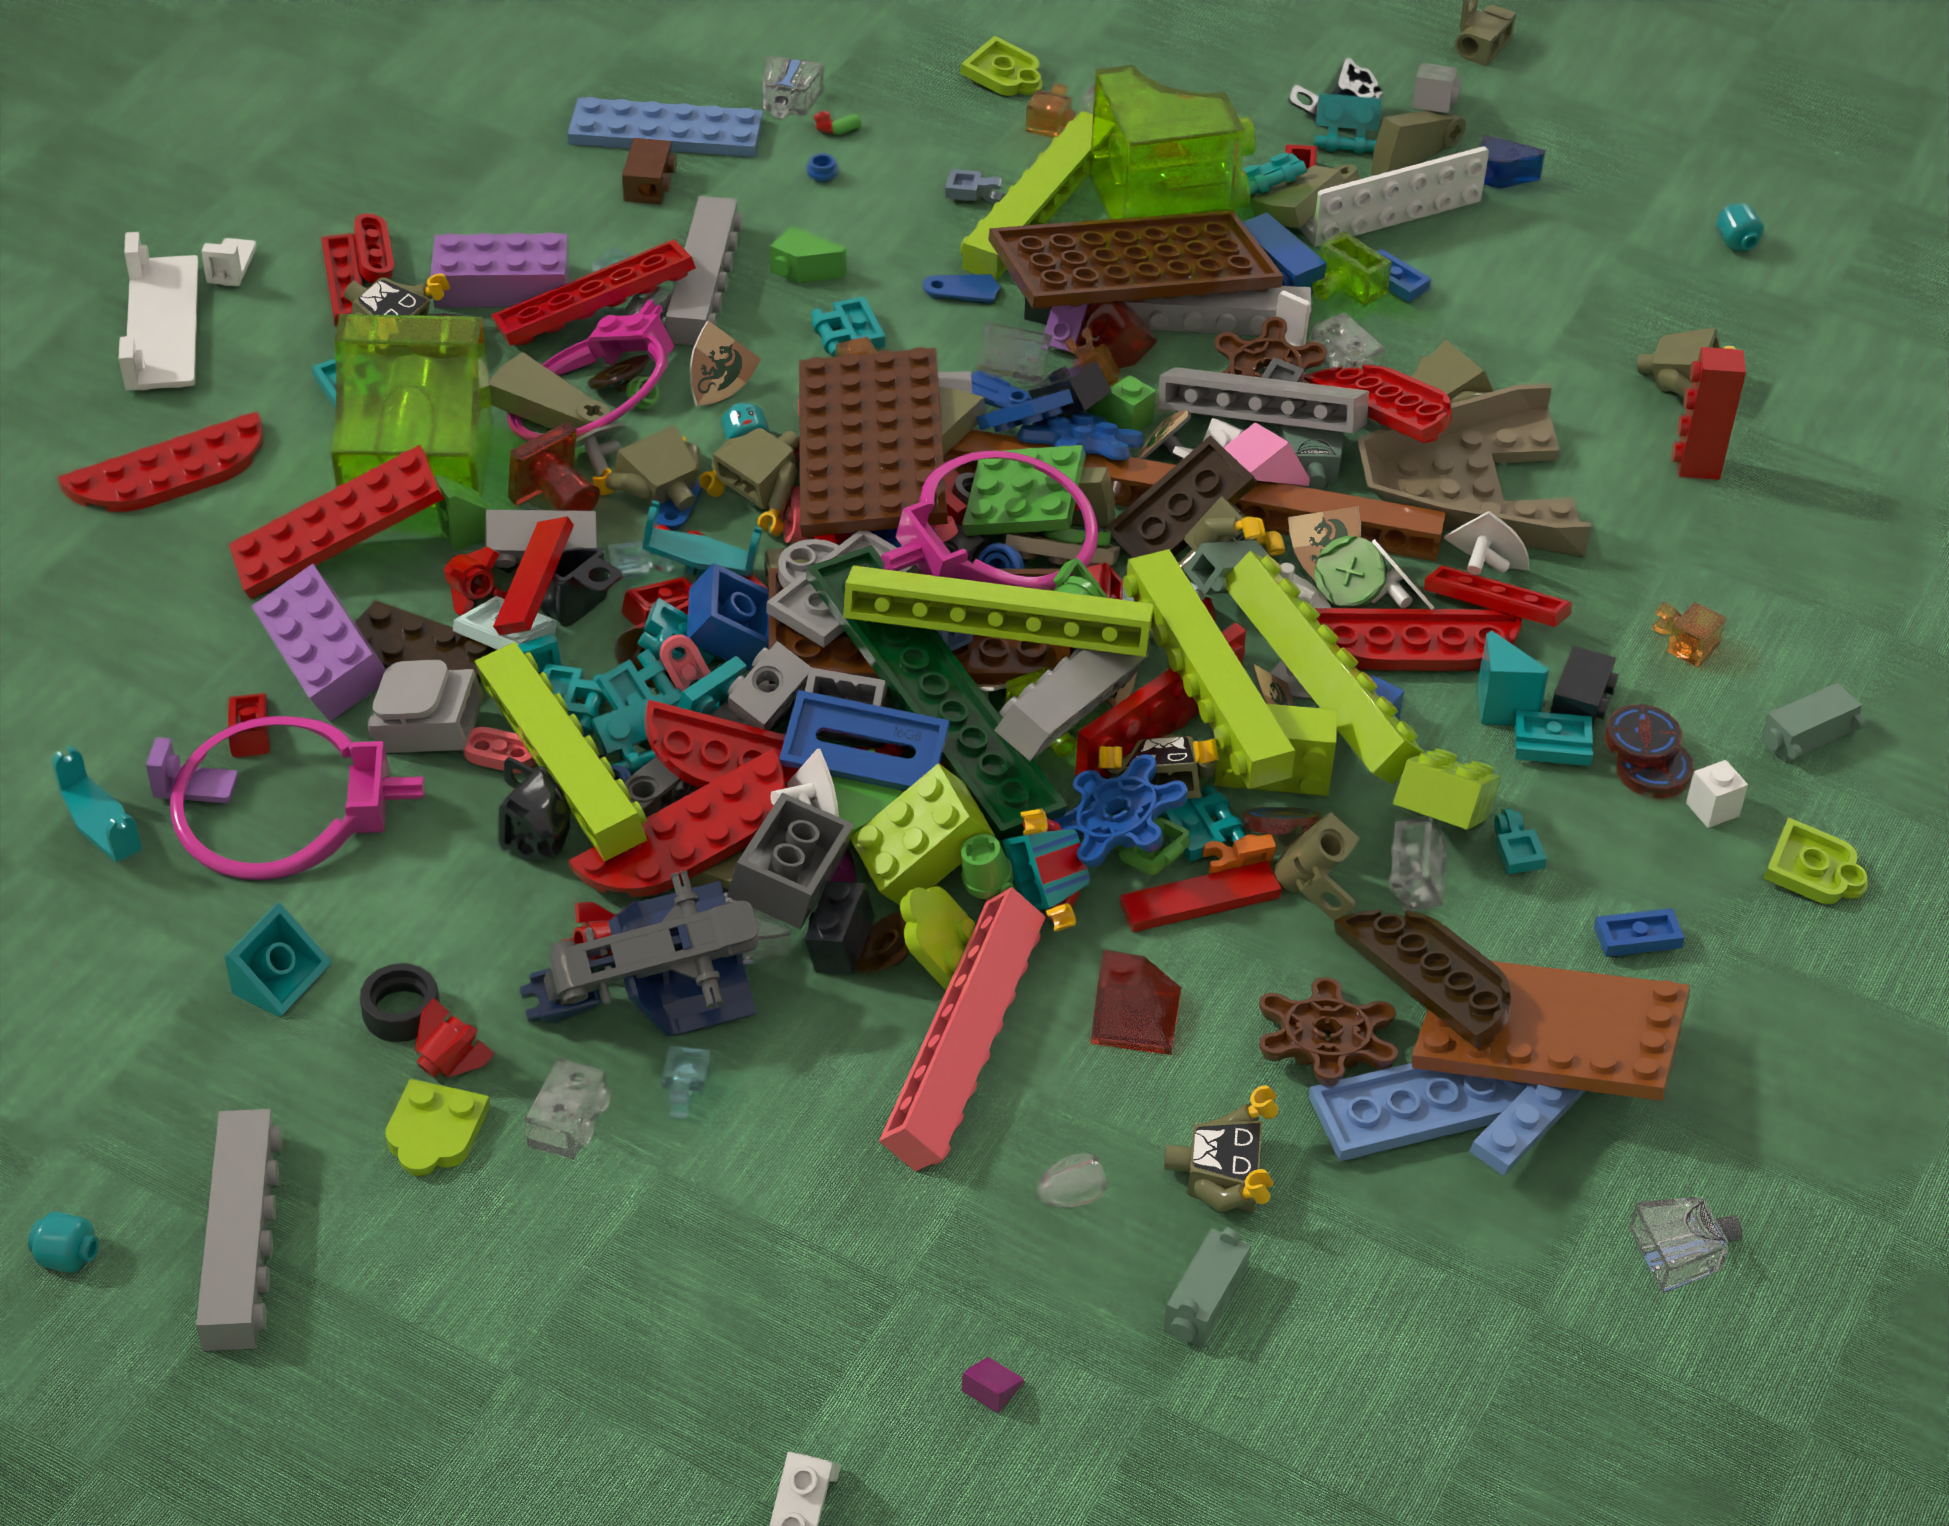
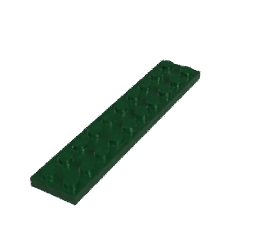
M872 545L807 567L806 578L878 677L886 681L887 689L903 711L950 721V729L941 763L948 771L965 783L998 841L1025 830L1023 826L1024 818L1021 817V812L1042 808L1045 811L1046 817L1050 820H1055L1066 814L1068 805L1034 760L1029 761L994 731L1002 720L1001 716L936 630L843 618L845 583L852 567L861 566L884 569L885 563Z

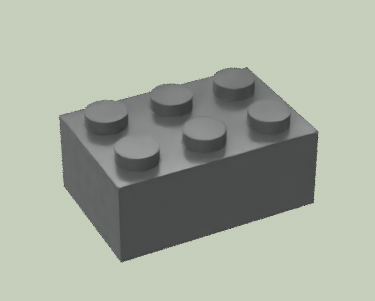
M782 792L738 860L727 897L736 901H747L751 904L752 908L801 929L822 895L827 881L831 880L843 860L854 824Z

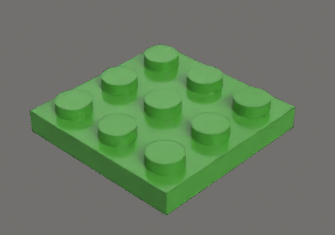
M1083 445L1003 450L1039 459L1064 473L1078 487L1080 485L1086 457ZM1005 459L978 460L962 526L966 536L1069 530L1076 501L1060 483L1043 472L1034 469V466Z

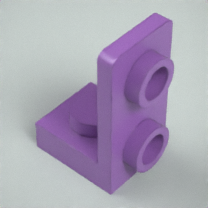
M1097 303L1083 304L1078 307L1069 305L1052 306L1042 339L1043 345L1071 353L1074 352L1087 308L1095 310Z
M156 737L146 763L151 791L154 798L171 799L172 789L182 766H180L179 755H174L171 738ZM197 767L189 780L184 800L229 803L238 779L237 771Z

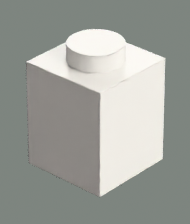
M1727 760L1694 771L1686 804L1705 826L1710 828L1740 816L1748 784Z

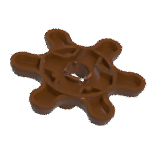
M1280 317L1266 319L1262 325L1261 335L1255 340H1242L1232 332L1221 333L1215 339L1216 350L1230 360L1229 367L1220 373L1260 378L1262 375L1258 373V370L1268 367L1274 357L1303 368L1305 372L1307 369L1321 365L1326 359L1327 350L1319 342H1309L1303 346L1289 344L1285 339L1287 323ZM1303 379L1301 383H1308V382H1307L1305 379ZM1250 420L1252 423H1255V422H1256L1257 424L1263 423V422H1260V421H1252V420Z
M1329 977L1316 979L1312 983L1311 988L1313 995L1306 1000H1291L1278 993H1267L1261 996L1259 1008L1264 1018L1282 1027L1279 1031L1267 1033L1260 1038L1259 1047L1263 1057L1269 1061H1280L1293 1057L1300 1064H1313L1316 1080L1324 1086L1336 1085L1343 1077L1345 1068L1355 1067L1359 1062L1383 1070L1390 1068L1398 1057V1050L1393 1044L1377 1038L1373 1033L1374 1031L1389 1027L1394 1020L1396 1010L1390 1003L1373 1001L1365 1005H1353L1342 998L1341 984ZM1328 1030L1334 1032V1034H1331L1330 1039H1327L1326 1034L1321 1031Z

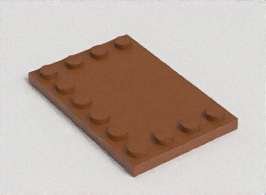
M1492 961L1505 974L1510 986L1511 1013L1501 1032L1495 1036L1492 1042L1475 1048L1428 1009L1412 1053V1068L1664 1101L1690 998V984Z

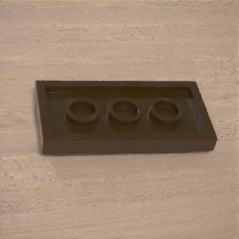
M1210 435L1104 529L1111 531L1110 538L1118 546H1121V549L1130 558L1170 549L1175 557L1188 546L1184 540L1185 535L1221 496L1234 505L1258 483L1255 477Z
M374 600L355 622L385 669L401 661L441 660L446 664L448 670L474 669L480 684L482 681L474 661L497 650L454 632L453 627Z

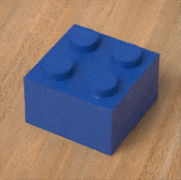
M713 563L689 588L687 637L697 647L727 661L737 656L747 665L746 670L750 671L753 668L752 663L758 653L765 647L769 649V614L766 613L769 589Z

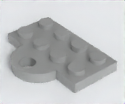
M857 531L841 545L826 540L809 539L788 546L781 553L778 561V578L784 589L767 601L766 613L824 648L845 630L806 578L807 567L870 545L874 547L880 557L883 553L894 550L897 547L870 531ZM804 559V560H807V561H809V562H806V563H797V562H794V560ZM915 564L900 570V572L918 573L919 568Z

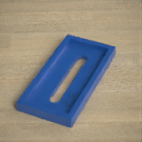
M798 690L779 762H781L782 766L800 769L816 749H821L831 776L906 791L935 765L941 763L950 729V721ZM820 731H830L839 734L847 733L849 736L899 746H910V748L916 751V754L913 758L905 759L822 742L816 736Z

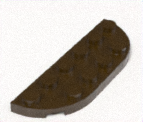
M1381 909L1357 912L1334 920L1335 933L1475 1048L1492 1042L1495 1036L1505 1027L1511 1013L1510 986L1505 974L1492 961L1441 922L1429 916L1411 911H1405V917L1398 914L1382 915Z

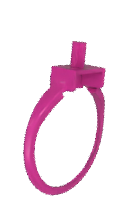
M649 300L637 314L628 316L608 315L598 322V326L588 337L589 339L561 351L542 364L556 375H561L597 362L599 357H603L608 365H612L623 352L648 351L652 360L656 362V367L648 381L634 396L611 413L594 422L556 434H540L529 431L522 425L520 416L507 412V422L511 431L519 438L529 442H562L578 438L595 428L606 426L633 409L657 384L668 366L669 359L667 356L675 347L660 319V314L663 311L661 305H655L653 300Z
M980 451L952 459L935 469L928 476L923 485L919 503L903 508L896 538L902 546L881 555V559L885 563V570L900 571L916 564L924 575L1049 591L1054 590L1057 585L1053 580L1059 571L1045 576L1025 577L1005 572L977 559L972 564L967 560L968 552L965 549L950 553L928 524L929 513L932 512L934 507L935 491L944 477L963 464L983 459H1005L1034 466V469L1056 480L1072 495L1082 512L1086 535L1083 547L1075 558H1078L1085 567L1090 563L1097 547L1098 525L1093 508L1083 491L1068 476L1055 467L1039 459L1019 453Z
M292 716L263 717L241 722L224 729L205 741L192 753L182 766L172 789L170 799L171 821L183 847L194 859L207 868L238 879H277L303 872L323 862L341 848L354 833L385 832L387 800L423 799L425 797L424 777H389L390 767L383 741L352 743L348 736L340 729L315 719ZM272 725L299 727L322 736L337 748L343 757H350L352 759L353 765H350L348 795L345 806L346 814L343 821L335 818L314 841L302 850L284 859L266 863H246L225 858L205 847L194 836L187 824L184 798L191 776L206 757V752L219 742L239 732Z

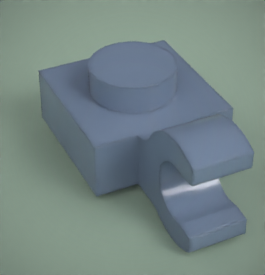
M951 169L945 186V198L960 201H977L978 195H980L987 202L995 204L1002 200L1003 192H995L992 189L1001 188L1002 178H983L982 172Z

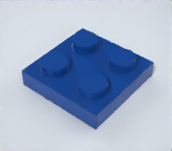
M1070 389L1014 404L977 416L976 418L980 430L994 427L995 433L1015 428V426L1027 425L1061 414L1060 407L1073 403Z

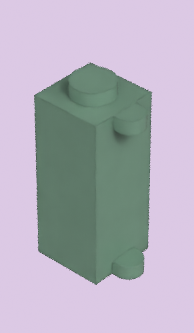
M1256 540L1202 543L1183 571L1204 595L1229 593L1226 590L1227 581L1225 577L1249 551L1262 558L1269 554Z
M1837 682L1769 712L1761 740L1768 749L1786 763L1854 732V730L1864 728L1866 721L1860 714L1862 705Z
M1211 1228L1166 1305L1164 1330L1183 1342H1192L1204 1348L1248 1271L1251 1245L1240 1241V1236L1234 1229L1225 1228L1223 1232H1219Z

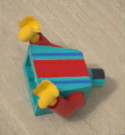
M1042 808L1021 812V817L1024 818V835L1003 840L1007 857L1012 865L1017 892L1036 909L1049 908V910H1046V913L1054 922L1055 932L1075 926L1076 919L1072 907L1079 897V890L1088 885L1090 881L1088 868L1079 861L1076 853L1083 841L1080 842L1078 833L1074 829L1062 830L1059 823L1048 819Z

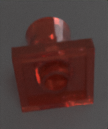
M569 422L510 451L508 498L515 506L541 493L547 498L555 511H592L598 503L600 489L574 469L577 430Z

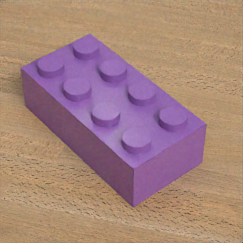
M550 232L545 234L480 233L477 235H456L449 233L435 235L430 276L440 273L444 274L450 289L443 291L444 297L441 300L433 299L434 308L511 307L569 283L570 261L567 234Z
M311 564L252 605L253 610L304 691L329 722L379 688L386 670L333 588L314 564Z

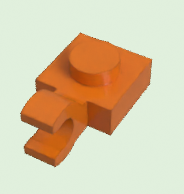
M1251 834L1235 840L1233 847H1228L1218 841L1208 842L1203 847L1202 855L1203 857L1213 855L1220 859L1210 862L1209 874L1268 861L1271 867L1276 845L1272 834L1261 836Z

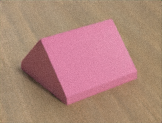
M1256 422L1223 447L1257 481L1309 486L1310 478L1290 443Z

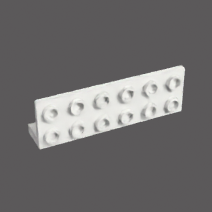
M1483 146L1320 190L1317 194L1315 216L1299 229L1316 247L1480 202L1489 150Z
M139 232L125 233L124 254L130 279L127 336L120 337L119 363L125 391L195 385L198 256L149 258L148 246L141 245Z

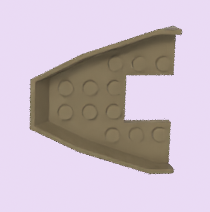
M1551 383L1514 385L1451 403L1452 421L1438 435V440L1431 443H1420L1418 440L1398 433L1387 426L1357 438L1367 486L1382 501L1446 512L1443 529L1450 531L1490 511L1511 527L1526 547L1582 557L1586 555L1591 524L1590 521L1580 522L1574 498L1504 501L1494 464L1558 460L1560 449L1548 409L1552 391Z

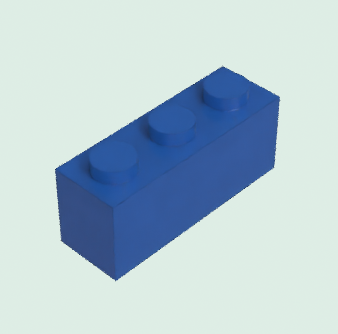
M1264 213L1243 222L1283 274L1282 286L1311 287V294L1324 289L1327 263L1269 213Z

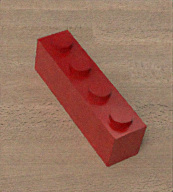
M1701 347L1698 361H1692L1690 382L1693 383L1691 388H1686L1684 409H1686V413L1679 416L1677 433L1680 439L1679 442H1673L1671 453L1672 462L1677 463L1678 477L1720 480L1746 376L1744 350Z

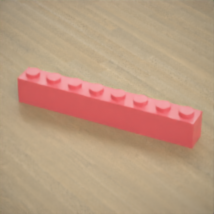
M1013 887L986 901L880 1137L879 1142L915 1172L931 1164H939L949 1153V1141L954 1130L961 1124L964 1118V1113L962 1112L967 1099L977 1088V1076L990 1057L989 1048L994 1037L1003 1027L1002 1018L1004 1013L1016 997L1014 990L1019 978L1022 977L1029 966L1027 960L1031 950L1041 938L1039 932L1046 917Z

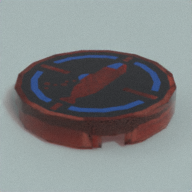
M1638 704L1627 705L1617 709L1608 719L1604 738L1613 754L1616 751L1622 755L1621 760L1632 765L1653 767L1667 763L1669 758L1675 757L1678 754L1682 731L1679 723L1669 713L1657 707Z
M1652 735L1640 736L1645 744L1643 748L1651 749L1648 744L1652 740ZM1678 743L1672 750L1666 753L1650 756L1632 753L1621 747L1617 756L1616 773L1621 782L1633 792L1643 795L1644 792L1654 794L1653 798L1663 799L1676 796L1687 788L1693 774V759L1688 751Z
M1261 807L1248 809L1243 812V826L1245 828H1249L1253 832L1267 834L1292 833L1293 828L1302 826V832H1306L1321 820V813L1319 811L1297 807Z

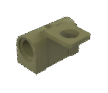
M1463 0L1459 25L1462 33L1456 38L1455 48L1462 58L1487 67L1512 39L1516 12L1494 5L1486 6L1482 11L1477 10L1479 0Z
M1330 812L1288 845L1275 865L1277 881L1289 892H1302L1332 920L1344 916L1354 908L1356 901L1334 882L1328 874L1332 868L1348 857L1360 838ZM1329 892L1334 894L1340 900L1341 906H1332L1327 903L1322 893Z

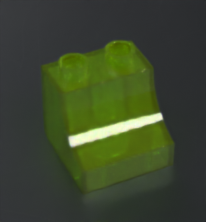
M1134 65L1095 70L1089 176L1109 219L1234 210L1237 213V209L1248 208L1250 203V186L1246 172L1241 169L1242 156H1250L1255 152V130L1249 116L1238 117L1226 92L1199 93L1171 88L1148 78Z
M340 314L334 339L336 409L331 447L336 487L349 482L372 468H376L405 451L421 445L427 454L435 476L441 475L472 488L482 498L493 431L482 317ZM436 503L429 506L430 508L437 509Z

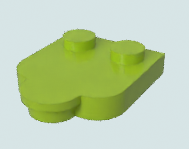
M995 35L961 63L960 74L1001 95L1012 96L1017 93L1034 95L1042 90L1043 85L1041 75L1038 72L1039 60L1034 55Z
M1788 817L1763 879L1823 904L1837 903L1842 897L1848 899L1859 898L1864 895L1868 887L1867 873L1860 865L1856 864L1857 853L1852 845Z
M939 886L928 889L918 887L910 890L900 903L901 915L906 922L904 928L905 943L911 954L947 990L976 924L943 888Z
M409 1079L386 1127L385 1135L389 1151L397 1156L400 1165L409 1174L414 1176L430 1174L437 1166L448 1168L461 1164L468 1157L490 1109L489 1096Z

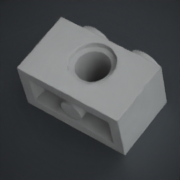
M778 641L770 650L766 647L763 648L755 657L752 663L754 668L746 677L740 675L727 692L729 694V710L748 725L765 730H770L795 702L798 690H805L810 668L808 664ZM763 681H772L778 687L772 692H763L757 686Z

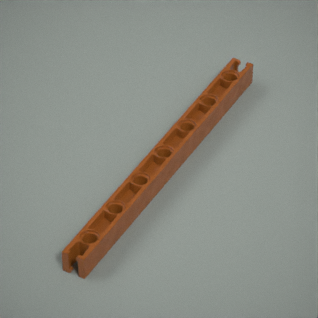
M972 429L943 457L944 463L959 456L980 451H1003L1053 446L1044 443H1027L1018 440L1014 436ZM1085 453L1086 457L1083 468L1108 467L1115 495V505L1129 507L1176 465L1130 457L1127 460H1114L1100 454ZM978 460L963 464L955 468V470L959 474L975 473ZM1257 481L1258 484L1234 504L1246 517L1260 518L1263 521L1265 531H1276L1284 535H1290L1288 517L1359 506L1361 538L1370 542L1375 539L1387 553L1437 561L1446 512L1266 481Z

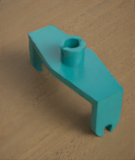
M652 500L646 521L643 550L686 565L685 569L691 575H693L695 568L697 569L696 576H701L715 563L738 575L751 577L757 560L762 534L761 527H754L749 551L707 536L656 529L660 502Z
M68 746L69 755L65 758L62 752L58 751L52 759V766L58 790L77 830L115 863L141 851L142 845L136 821L131 815L125 813L122 805L87 776L83 756L78 749Z

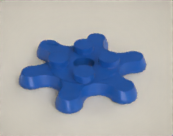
M1074 413L1073 419L1058 416L1044 418L1032 423V425H1022L1017 434L1018 440L1027 443H1044L1053 447L1083 445L1085 453L1100 454L1114 460H1127L1130 458L1128 447L1139 448L1144 445L1140 431L1117 429L1118 426L1106 422V418L1087 413Z
M1141 755L1134 758L1129 763L1125 773L1117 778L1105 779L1095 770L1080 773L1074 779L1073 787L1082 796V801L1076 808L1067 811L1063 817L1052 821L1059 823L1062 830L1074 829L1078 836H1084V841L1076 852L1077 858L1087 867H1097L1105 861L1108 853L1118 845L1126 848L1138 846L1145 852L1158 849L1162 844V830L1154 822L1160 814L1182 807L1187 802L1188 789L1186 784L1182 781H1171L1163 785L1151 784L1152 779L1157 773L1156 760L1151 755Z

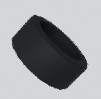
M408 963L390 964L377 969L366 978L360 989V1005L366 1027L369 1032L378 1038L391 1042L416 1039L422 1010L432 999H436L440 1003L438 985L432 974L420 966ZM409 991L424 997L423 1003L406 1013L391 1014L382 1012L376 1007L377 1003L385 996L395 992Z

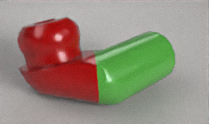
M821 111L814 115L816 122L814 126L822 133L842 135L859 129L862 126L861 119L856 113L838 120H831L829 111Z

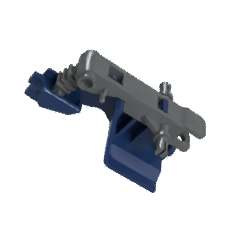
M680 871L684 886L682 887L678 872L672 874L671 879L676 893L630 903L608 921L611 936L595 940L593 929L587 927L585 929L587 942L575 945L573 940H566L555 943L550 947L551 953L548 959L551 968L531 973V982L519 987L522 999L530 997L539 999V1004L535 1008L525 1010L528 1022L556 1023L594 1009L602 1002V999L604 1004L609 1005L611 997L608 985L620 979L624 980L628 999L666 1036H678L757 1015L743 963V953L754 950L758 945V926L751 904L744 900L727 904L720 881L691 888L688 871ZM611 949L613 955L608 956L607 951ZM598 954H601V956L604 957L592 961L591 959H589Z

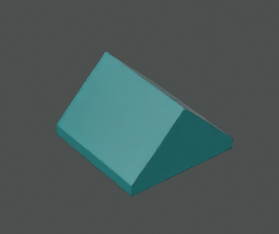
M1493 631L1486 635L1477 684L1481 724L1514 726L1516 710L1541 712L1550 669Z
M280 902L276 903L224 956L232 994L278 1017L282 1016L332 963L331 959Z

